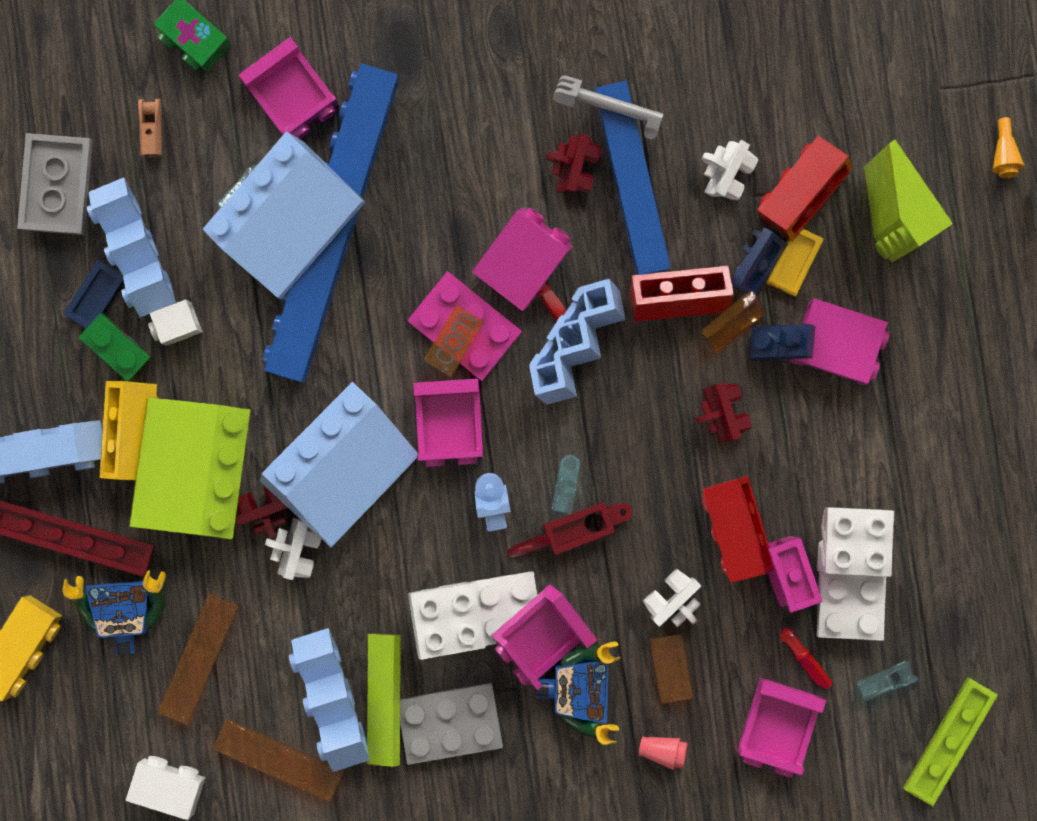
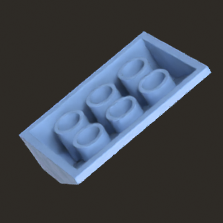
M286 131L203 230L240 266L277 298L282 299L362 207L365 201L308 145Z
M352 382L261 474L260 482L331 548L418 458V453L377 404Z

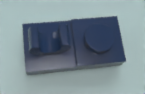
M766 228L763 229L762 233L758 230H753L751 234L758 239L753 247L744 245L743 249L748 255L745 256L741 265L737 267L731 279L733 286L755 299L788 245L774 232Z
M811 324L753 327L750 358L755 361L813 358L816 327Z

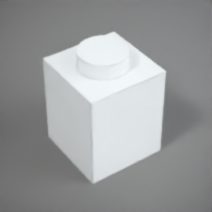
M188 300L180 301L150 313L153 321L148 323L150 332L154 340H160V343L168 346L203 332L193 305Z

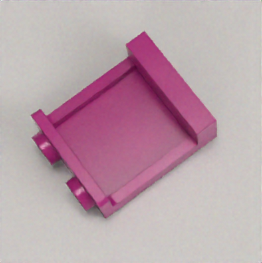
M291 37L239 74V77L282 135L287 131L298 139H302L310 132L311 129L309 127L318 120L324 122L336 113L335 108L339 106L335 96L328 90Z
M530 207L528 210L521 208L515 212L472 271V273L522 311L530 306L537 293L573 248V245L568 242L570 237L556 227L553 230L543 223L544 217Z
M815 298L810 300L802 324H811L816 327L813 358L790 359L789 362L817 368L857 381V384L860 385L868 384L869 380L874 381L880 366V362L876 361L879 349L884 350L889 339L890 332L885 331L888 322Z
M465 379L413 383L416 402L418 461H425L426 467L445 466V459H458V465L477 464V457H484L479 380Z
M787 536L769 542L770 548L767 549L774 570L768 572L778 604L781 607L787 606L789 612H794L823 602L801 538Z
M548 585L491 635L498 644L494 649L506 664L511 661L516 667L512 671L516 678L524 686L530 683L537 691L542 687L538 679L577 644L581 643L586 648H589L597 641L596 637L564 595L551 585Z
M759 677L737 748L738 754L744 757L743 762L758 768H762L763 763L774 766L775 773L793 778L794 773L803 775V761L818 713L823 712L826 700L820 696Z

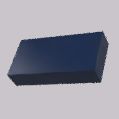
M97 260L63 314L87 328L101 313L105 314L124 285L123 275Z

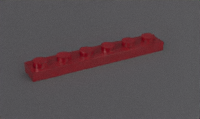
M0 500V535L145 577L149 570L156 547L154 544Z

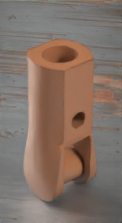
M139 99L140 156L144 158L162 157L161 99H155V102H145L144 99ZM146 115H155V122H146Z

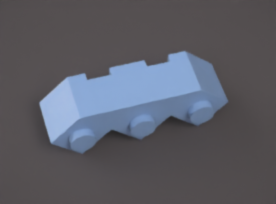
M125 178L88 192L91 205L87 206V211L94 224L100 223L106 234L108 247L104 248V252L110 265H117L123 275L125 289L121 290L127 306L129 308L134 306L139 317H143L176 303L168 274L161 267L156 245L150 231L144 225L139 204Z
M610 279L577 289L572 297L573 302L564 316L561 315L547 336L548 341L540 354L536 353L529 364L535 396L548 405L577 397L571 366L601 358L595 328L626 320L620 290Z
M101 420L60 425L56 428L37 429L0 437V484L5 483L4 477L29 472L30 478L50 475L49 469L61 466L75 465V470L94 468V462L101 460Z
M329 628L291 640L293 654H289L290 664L294 673H300L306 686L307 697L303 698V705L307 716H313L319 727L321 741L317 742V749L322 762L327 760L332 771L335 772L369 761L370 757L365 733L361 722H358L354 707L355 701L348 679L344 677L340 665L342 660Z

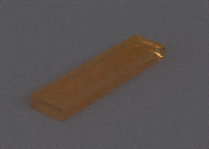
M213 593L208 594L160 706L159 714L185 725L190 724L239 609V604Z
M229 718L225 719L212 748L328 802L331 801L344 773L342 769L333 772L328 763L322 762V760Z

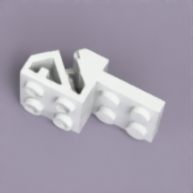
M825 507L821 524L823 540L818 545L817 571H819L818 589L823 601L818 603L817 637L884 640L886 576H891L893 510Z
M534 571L444 585L439 588L408 593L418 659L422 660L485 648L487 645L497 644L491 635L537 596Z

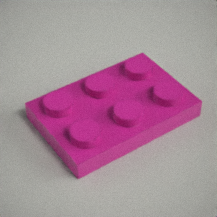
M448 271L407 320L438 347L445 348L443 351L451 356L452 352L454 359L481 381L486 378L522 333L518 327ZM462 313L477 320L475 323L465 316L460 317V321L472 328V331L460 324H456L455 329L467 336V339L451 330L453 324L458 321V315ZM453 334L458 336L462 341V347L457 351L447 348L444 344V339L447 335ZM455 337L447 339V344L450 347H459L458 339Z

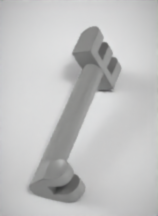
M569 76L560 77L553 95V99L557 103L574 107L577 100L647 122L644 131L646 138L654 139L657 136L663 113L580 88L582 80Z

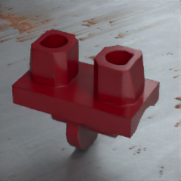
M580 133L579 136H570L568 145L559 143L557 153L547 152L545 159L553 163L551 174L559 176L556 187L557 192L566 194L572 192L587 193L591 191L594 181L593 176L582 173L583 162L592 165L597 164L602 148L590 142L589 135Z
M725 382L702 389L706 399L705 402L700 403L704 415L696 417L695 420L697 424L706 422L709 434L716 432L719 444L742 438L741 434L752 428L749 416L746 413L735 416L731 403L742 400V393L738 384L725 385Z
M266 487L263 489L269 504L258 508L253 492L239 496L237 504L238 516L235 518L237 526L263 518V523L253 526L256 535L267 531L271 539L276 538L278 533L277 527L287 524L284 515L273 519L272 514L288 509V507Z

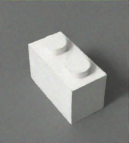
M149 756L148 759L144 758L139 761L126 801L189 820L194 815L205 777L198 775L199 771L192 767L180 766L178 769L168 766L167 760L156 756Z

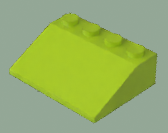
M896 140L890 142L864 166L873 235L877 241L875 247L884 259L889 258L891 263H893L953 224Z
M148 397L129 527L233 539L250 410L223 405Z

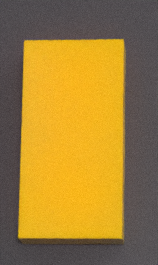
M805 229L799 233L793 242L787 239L786 243L788 245L772 269L766 283L795 297L824 239Z

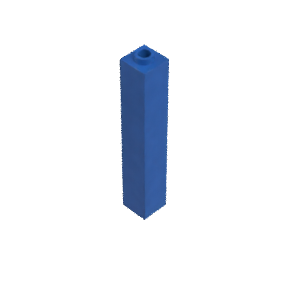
M627 81L595 88V93L632 104ZM597 107L636 275L669 272L671 267L637 121L635 118Z

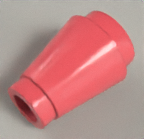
M642 736L639 756H643L672 770L675 767L683 769L688 743L681 742V738H648Z

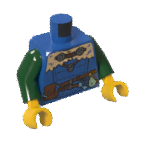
M148 570L143 581L86 586V591L83 590V577L77 576V587L70 586L67 579H65L62 591L65 597L72 600L78 614L90 630L97 633L98 638L114 637L116 655L135 654L134 635L148 633L150 628L156 625L166 606L163 587L166 573L160 572L158 580H155L150 576V570Z
M615 641L604 645H591L589 648L580 646L561 659L560 664L555 665V679H538L542 687L538 691L536 690V698L555 699V714L559 715L561 722L576 732L596 738L600 743L606 745L616 744V741L608 738V731L619 730V727L615 724H602L607 723L608 664L620 660V657H613L609 652L610 648L619 646Z

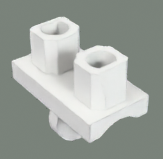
M743 140L739 141V143L729 141L726 148L718 146L714 155L710 153L703 154L701 160L708 165L704 175L711 178L704 193L711 197H724L730 200L740 199L744 190V184L735 180L734 177L738 170L745 174H750L758 162V158L748 151L750 146Z
M296 518L292 519L289 533L287 530L279 528L276 540L266 538L265 545L273 548L270 560L280 561L277 574L293 580L294 576L310 578L314 561L300 557L303 545L318 548L321 538L302 520Z
M675 569L664 580L676 592L668 601L656 590L643 600L648 611L652 614L650 618L659 627L677 609L680 612L671 619L677 627L685 619H688L693 625L698 621L692 613L701 604L695 598L686 606L683 604L701 585L694 578L689 579L688 576Z

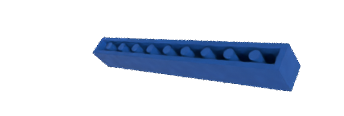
M361 63L358 72L353 71L350 77L348 89L352 90L349 102L344 101L341 106L339 120H342L340 131H334L329 150L333 151L330 163H325L363 199L400 80L398 74ZM359 210L282 297L281 302L285 303L282 315H276L272 326V333L276 335L272 346L267 345L262 358V364L266 365L264 371L304 384L306 383Z

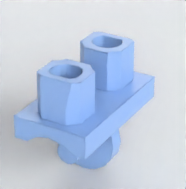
M483 474L477 479L475 484L476 491H474L478 518L485 517L488 531L507 528L505 513L511 512L506 485H503L502 479L496 474Z

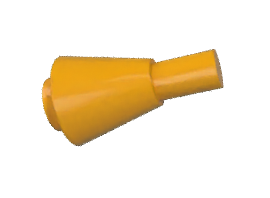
M1007 117L998 119L999 139L997 141L992 172L999 174L1001 178H1012L1018 176L1019 172L1025 168L1015 139L1012 137L1011 119Z

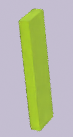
M368 634L367 747L370 760L367 761V764L390 767L400 765L401 635Z
M967 677L905 783L904 790L932 807L934 806L998 696L996 693Z

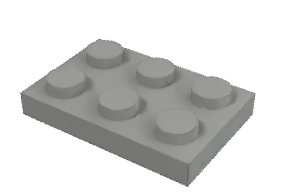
M26 133L17 229L22 231L84 235L93 140L81 137Z
M492 683L400 699V725L407 765L503 748Z

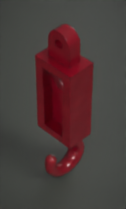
M601 502L542 524L545 534L510 547L506 552L507 557L515 559L550 546L553 554L556 555L615 533L614 525L631 518L632 508L624 502L606 507L605 503ZM621 509L625 510L624 515L620 514ZM596 513L601 516L603 526L599 531L590 532L586 529L584 522L589 514Z

